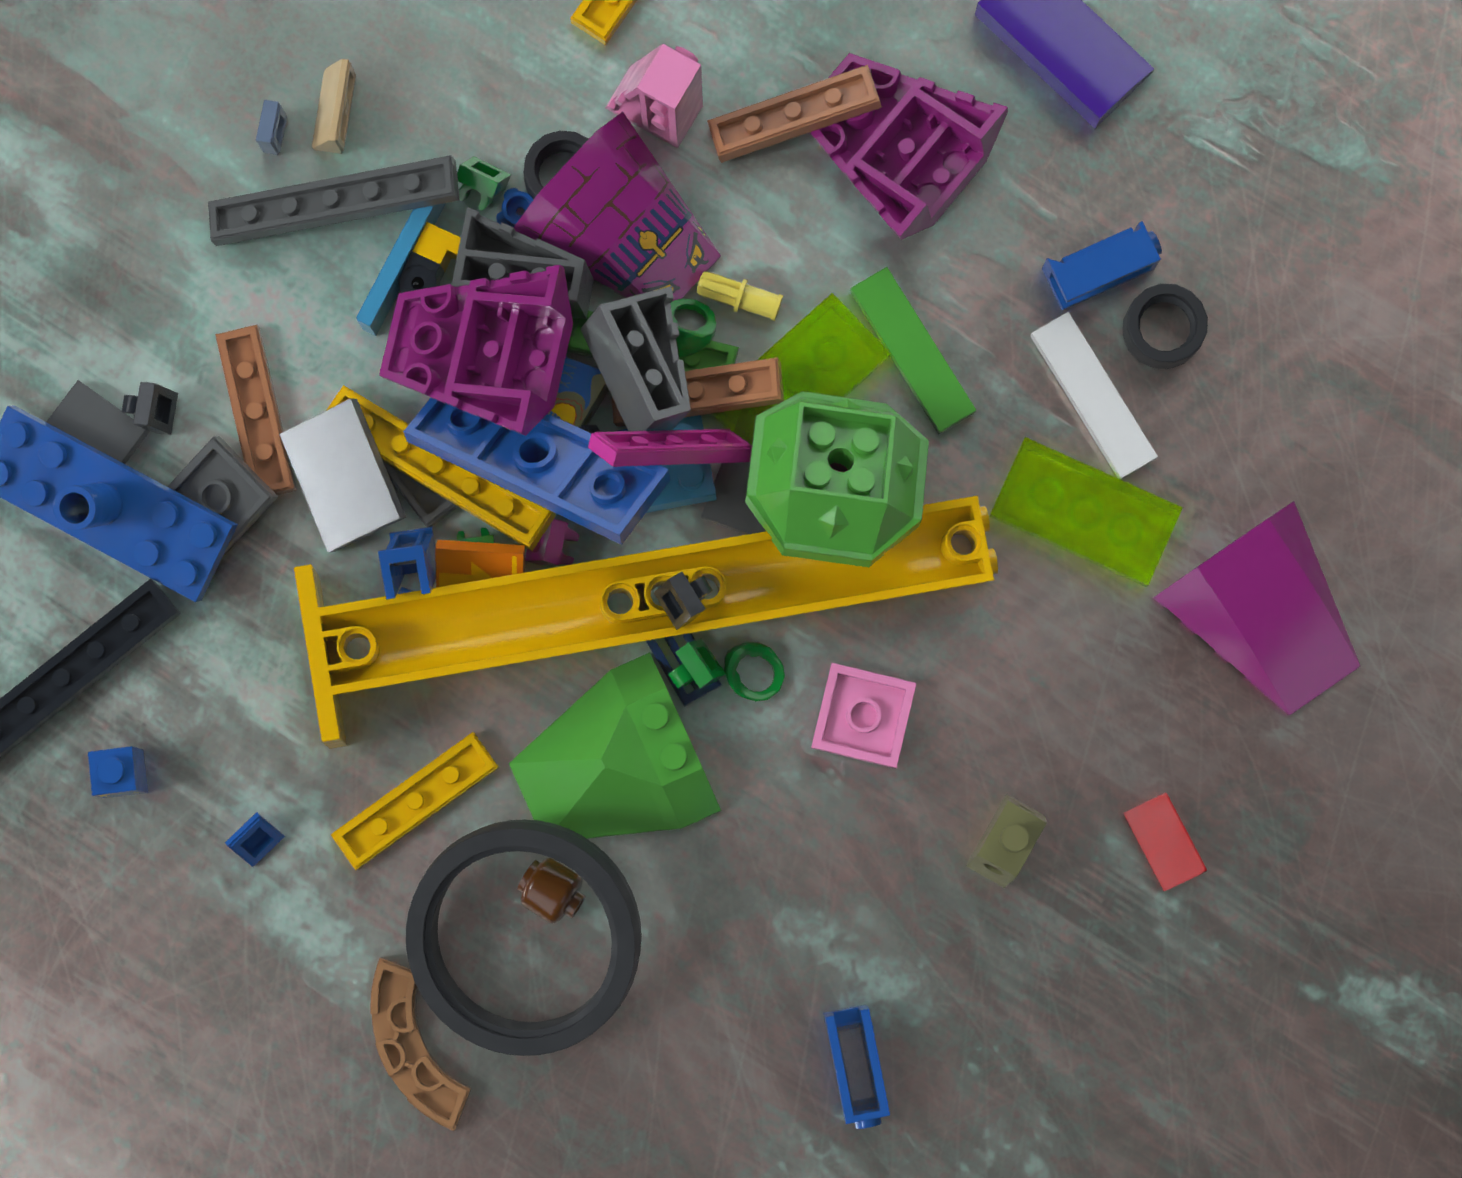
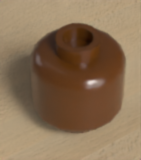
M546 858L542 862L535 860L529 866L517 887V890L522 892L521 904L523 907L548 923H557L565 915L572 919L586 898L585 895L580 893L583 883L582 877L565 864L553 858Z

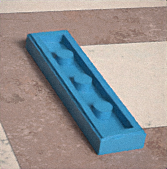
M446 203L413 209L356 317L364 331L377 336L400 292L399 281L401 274L426 222L435 225Z

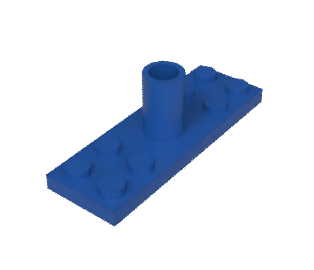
M430 398L403 431L407 442L554 512L556 516H563L621 545L671 480L669 469L660 465L611 466L588 448L591 433L551 414H547L525 436Z
M15 405L7 406L0 421V498L194 602L202 601L238 524Z

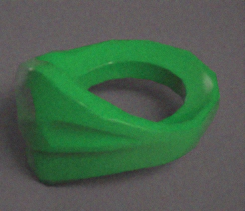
M681 298L672 301L670 305L674 323L678 324L674 314L680 309H693L702 314L706 320L705 326L699 327L697 331L678 326L679 336L676 338L678 356L686 357L701 351L710 344L715 336L717 326L714 312L709 306L696 299Z
M745 642L733 646L725 655V675L729 686L738 696L757 702L768 700L780 691L785 678L784 667L770 647L759 642ZM746 655L760 657L771 665L773 680L766 690L760 692L752 691L741 682L740 675L736 669L740 660Z

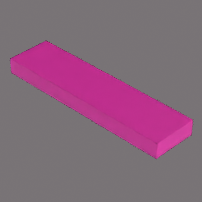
M730 429L595 432L591 433L588 448L611 466L620 467L750 462L752 445Z

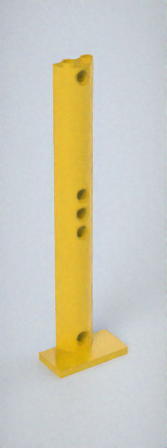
M978 495L924 504L920 526L900 543L884 553V556L870 567L781 555L772 542V537L765 531L432 588L431 593L422 594L421 590L397 594L396 598L386 599V596L331 606H324L320 577L312 564L294 567L322 743L329 749L347 746L339 698L341 693L993 581V574H998V561L994 548L988 549L985 532L990 531L987 508L985 506L980 507ZM952 536H965L971 543L970 554L961 555L957 553L951 545ZM680 572L684 573L689 583L702 576L712 580L718 588V594L714 598L703 599L701 602L705 610L691 623L678 630L672 624L663 607L656 605L651 598V591L655 587L661 586L669 578ZM623 593L631 599L632 608L627 613L616 614L609 609L608 599L613 594ZM355 638H365L370 642L369 653L362 659H352L347 655V646Z

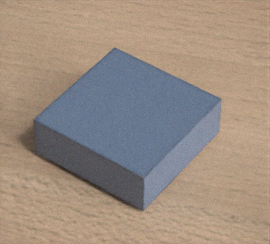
M264 100L256 136V142L263 153L278 155L281 151L287 121L286 113L280 103L276 101Z

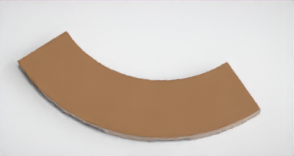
M379 958L371 990L370 1013L372 1014L375 1045L388 1075L415 1108L436 1123L455 1131L472 1088L451 1077L429 1053L419 1030L416 1010L418 988L410 968L384 958Z

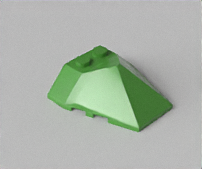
M650 652L611 669L509 763L534 820L560 825L587 839L682 829L721 811L703 767Z

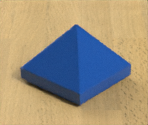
M256 812L225 844L249 865L254 867L285 836Z

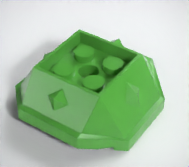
M802 391L756 416L745 503L772 537L771 540L781 555L870 567L883 557L884 553L900 543L920 526L923 513L929 440L886 403ZM829 464H842L848 471H835Z

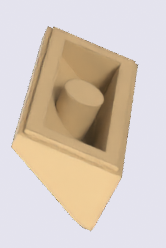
M340 59L328 66L323 73L312 148L316 151L342 154V151H344L356 79L355 71L348 59Z

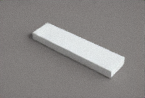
M1067 312L1032 332L1030 337L1118 480L1120 481L1156 460L1157 454L1070 313Z

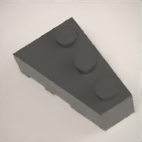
M467 207L451 284L453 287L469 285L470 280L487 278L491 281L508 278L510 273L527 271L531 274L546 271V267L561 265L565 271L572 318L587 319L594 278L584 259L540 239L534 240L516 232L513 227L504 223H496L481 216L478 211Z
M672 286L601 304L580 329L628 431L673 430L691 411L683 360H679L677 350L678 324L673 322L670 305L673 299Z

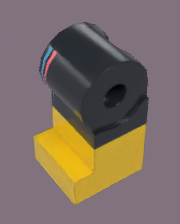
M426 222L401 274L399 281L401 292L440 286V281L451 259H457L461 237Z

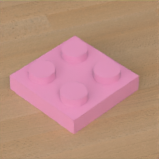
M831 663L811 749L896 769L916 683Z

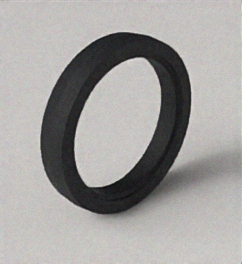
M508 820L479 828L452 843L433 861L422 877L412 898L406 923V950L410 970L417 988L430 1009L445 1025L464 1039L482 1048L507 1055L535 1056L554 1053L569 1048L592 1035L613 1016L625 1000L633 984L641 952L642 933L637 903L626 878L617 865L604 851L584 836L560 825L538 820ZM515 851L531 852L553 858L580 875L599 898L608 918L611 931L610 964L600 989L591 999L575 1011L559 1018L541 1022L506 1019L474 1003L464 994L451 977L442 958L438 940V918L441 904L454 878L463 869L482 858L498 853Z

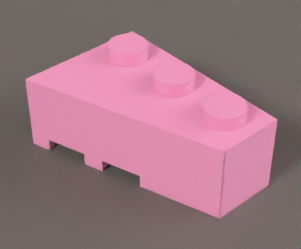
M662 44L629 67L605 108L617 115L623 111L631 123L678 148L703 107L701 64L698 63V58L687 49L679 46L672 49Z

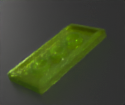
M831 293L757 360L778 357L781 362L785 401L802 391L846 397L890 357L891 353ZM777 404L712 414L726 429H730L752 445L756 416Z
M1025 437L989 517L1147 587L1183 507Z

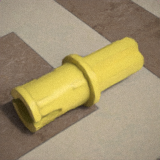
M709 271L702 273L697 286V294L699 296L733 306L734 312L742 309L771 318L773 321L776 320L783 299L781 294L778 295L748 285L747 279L739 282Z

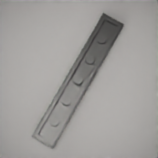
M452 155L208 201L210 239L214 245L220 246L459 201L456 160Z

